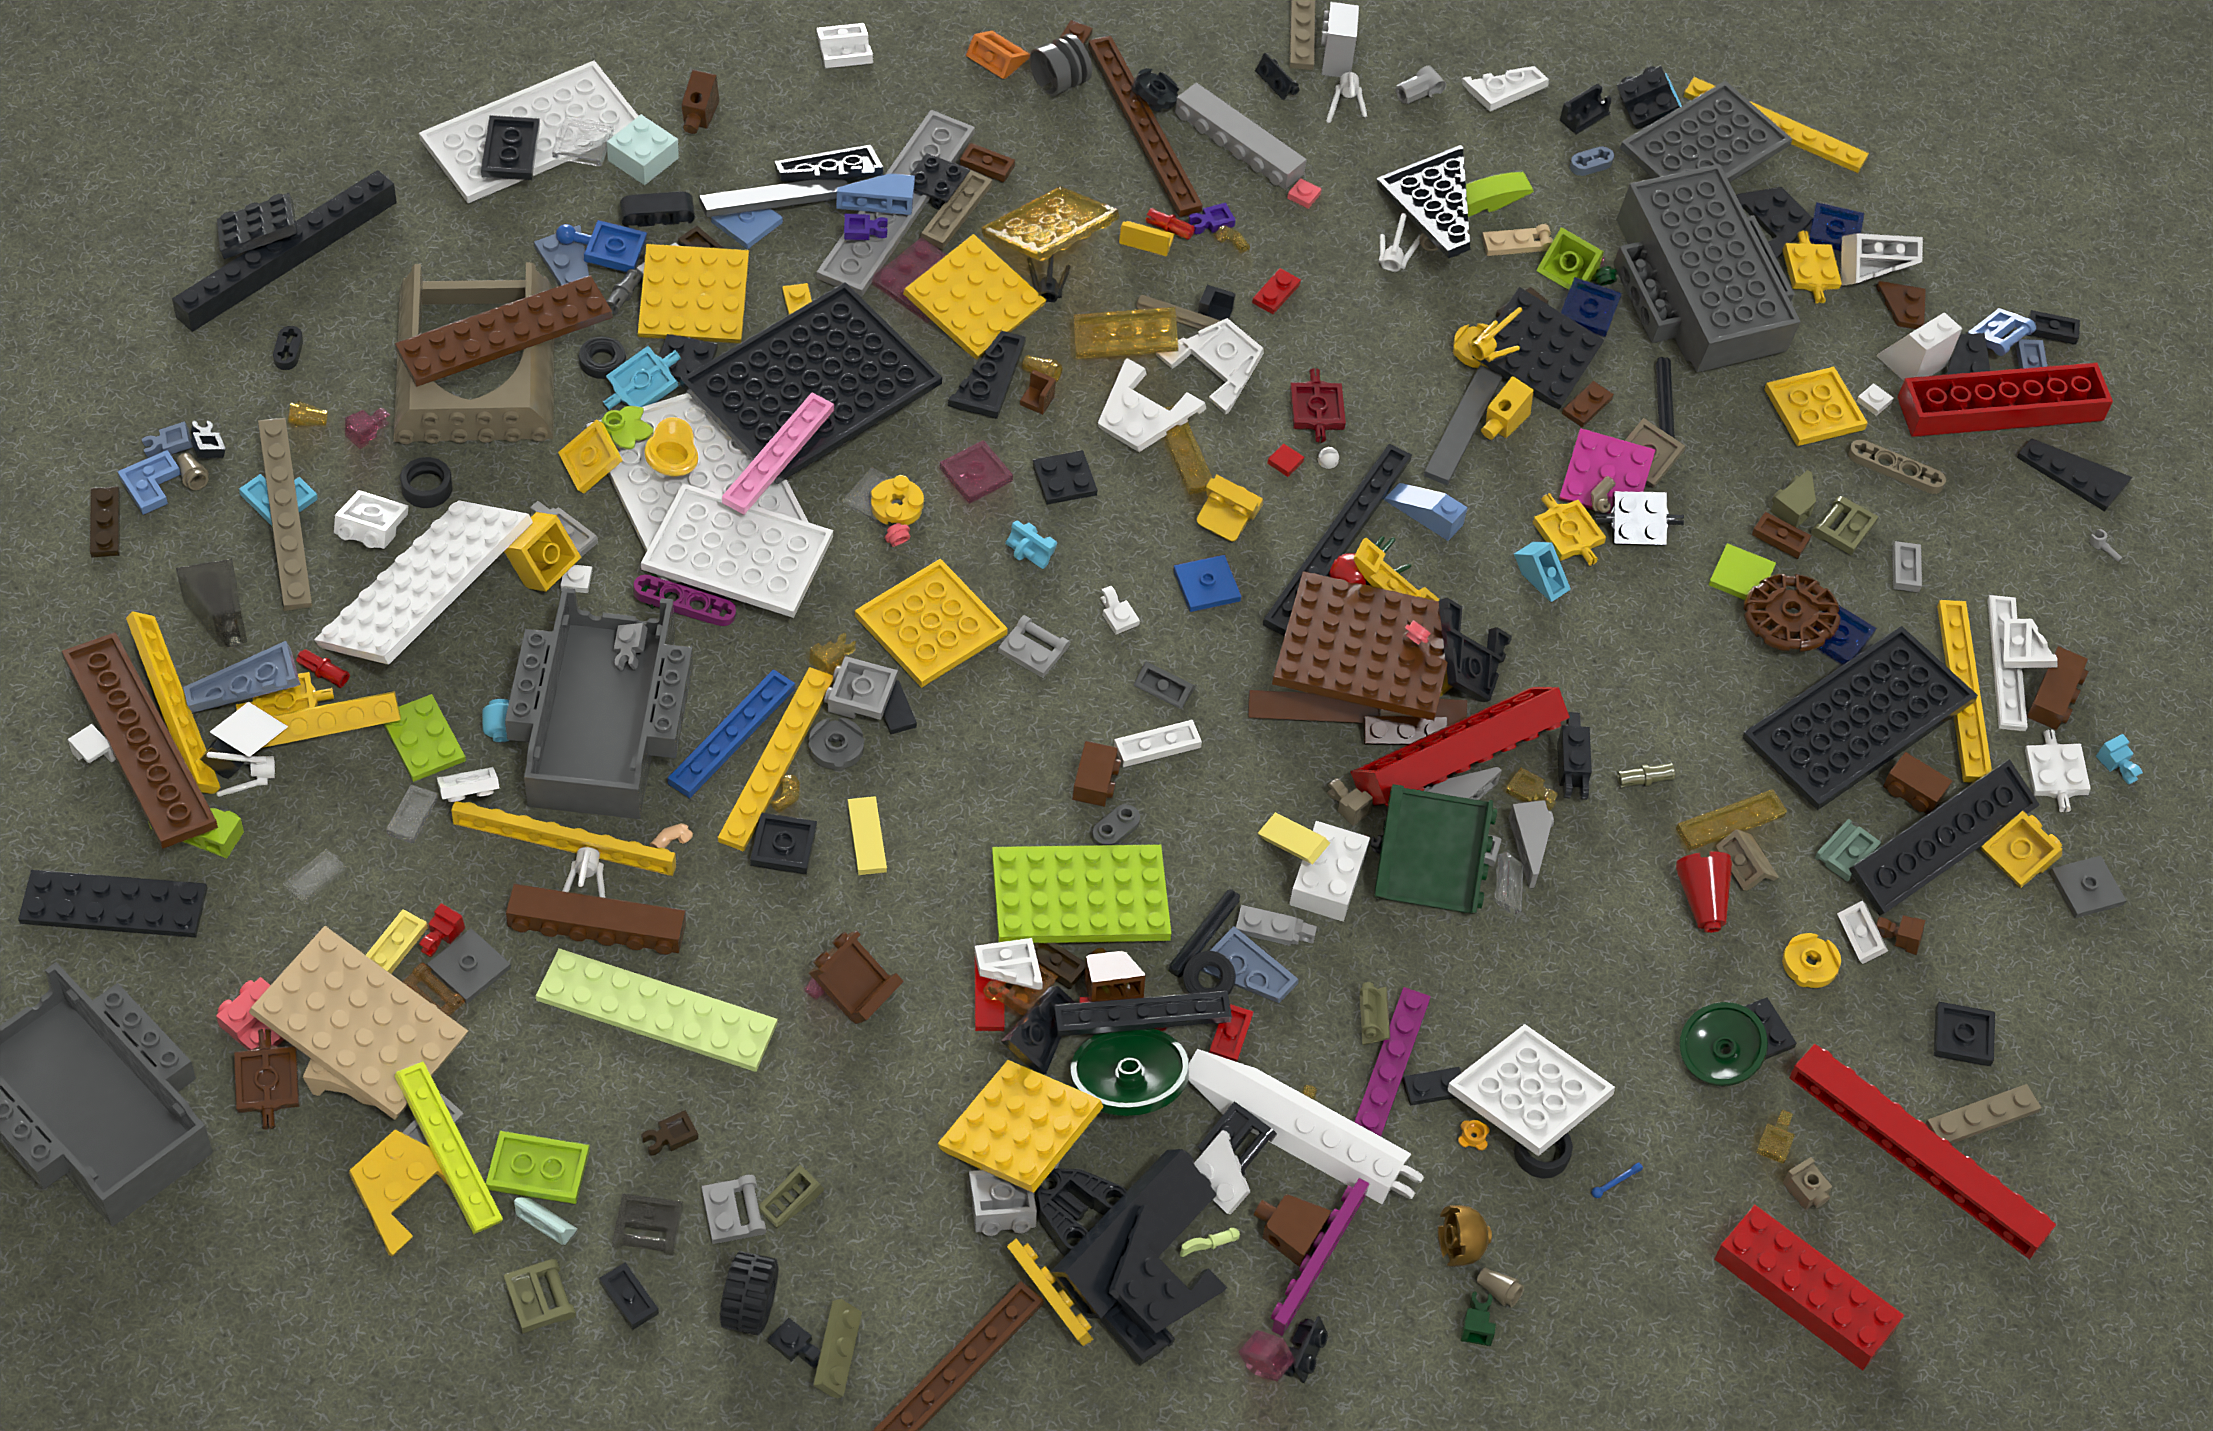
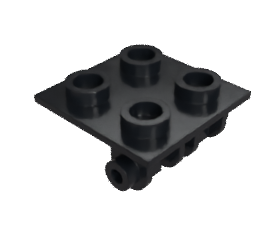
M926 153L911 173V175L915 176L914 191L932 197V206L939 210L945 202L947 203L969 174L970 169Z

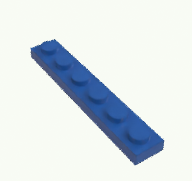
M773 669L668 777V784L688 798H691L795 690V683Z

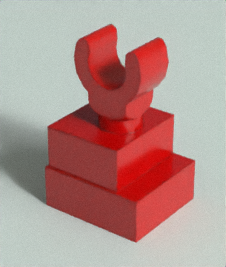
M442 903L434 911L435 916L428 923L430 933L419 943L423 947L421 952L429 957L435 954L442 940L451 944L465 929L462 915Z

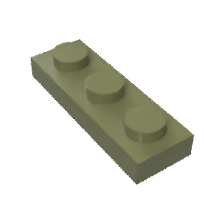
M843 1299L832 1301L813 1385L834 1398L844 1396L862 1315L860 1310Z

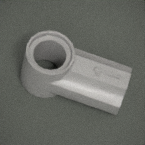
M1425 66L1418 71L1414 78L1396 85L1395 92L1403 104H1409L1426 95L1432 98L1433 94L1442 93L1446 87V82L1431 66Z

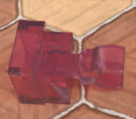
M384 408L378 409L372 416H369L364 410L353 413L345 418V436L359 449H362L369 444V440L377 437V429H382L389 424L385 418L390 416V414Z

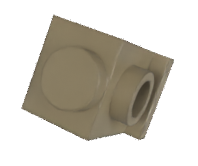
M1812 1157L1789 1170L1783 1181L1785 1187L1805 1210L1813 1205L1816 1208L1824 1205L1830 1199L1829 1193L1832 1189V1185L1814 1165L1815 1161Z

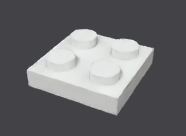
M493 767L437 778L442 799L448 798L449 802L463 800L465 795L476 793L477 796L490 795L494 793V789H499L498 777Z

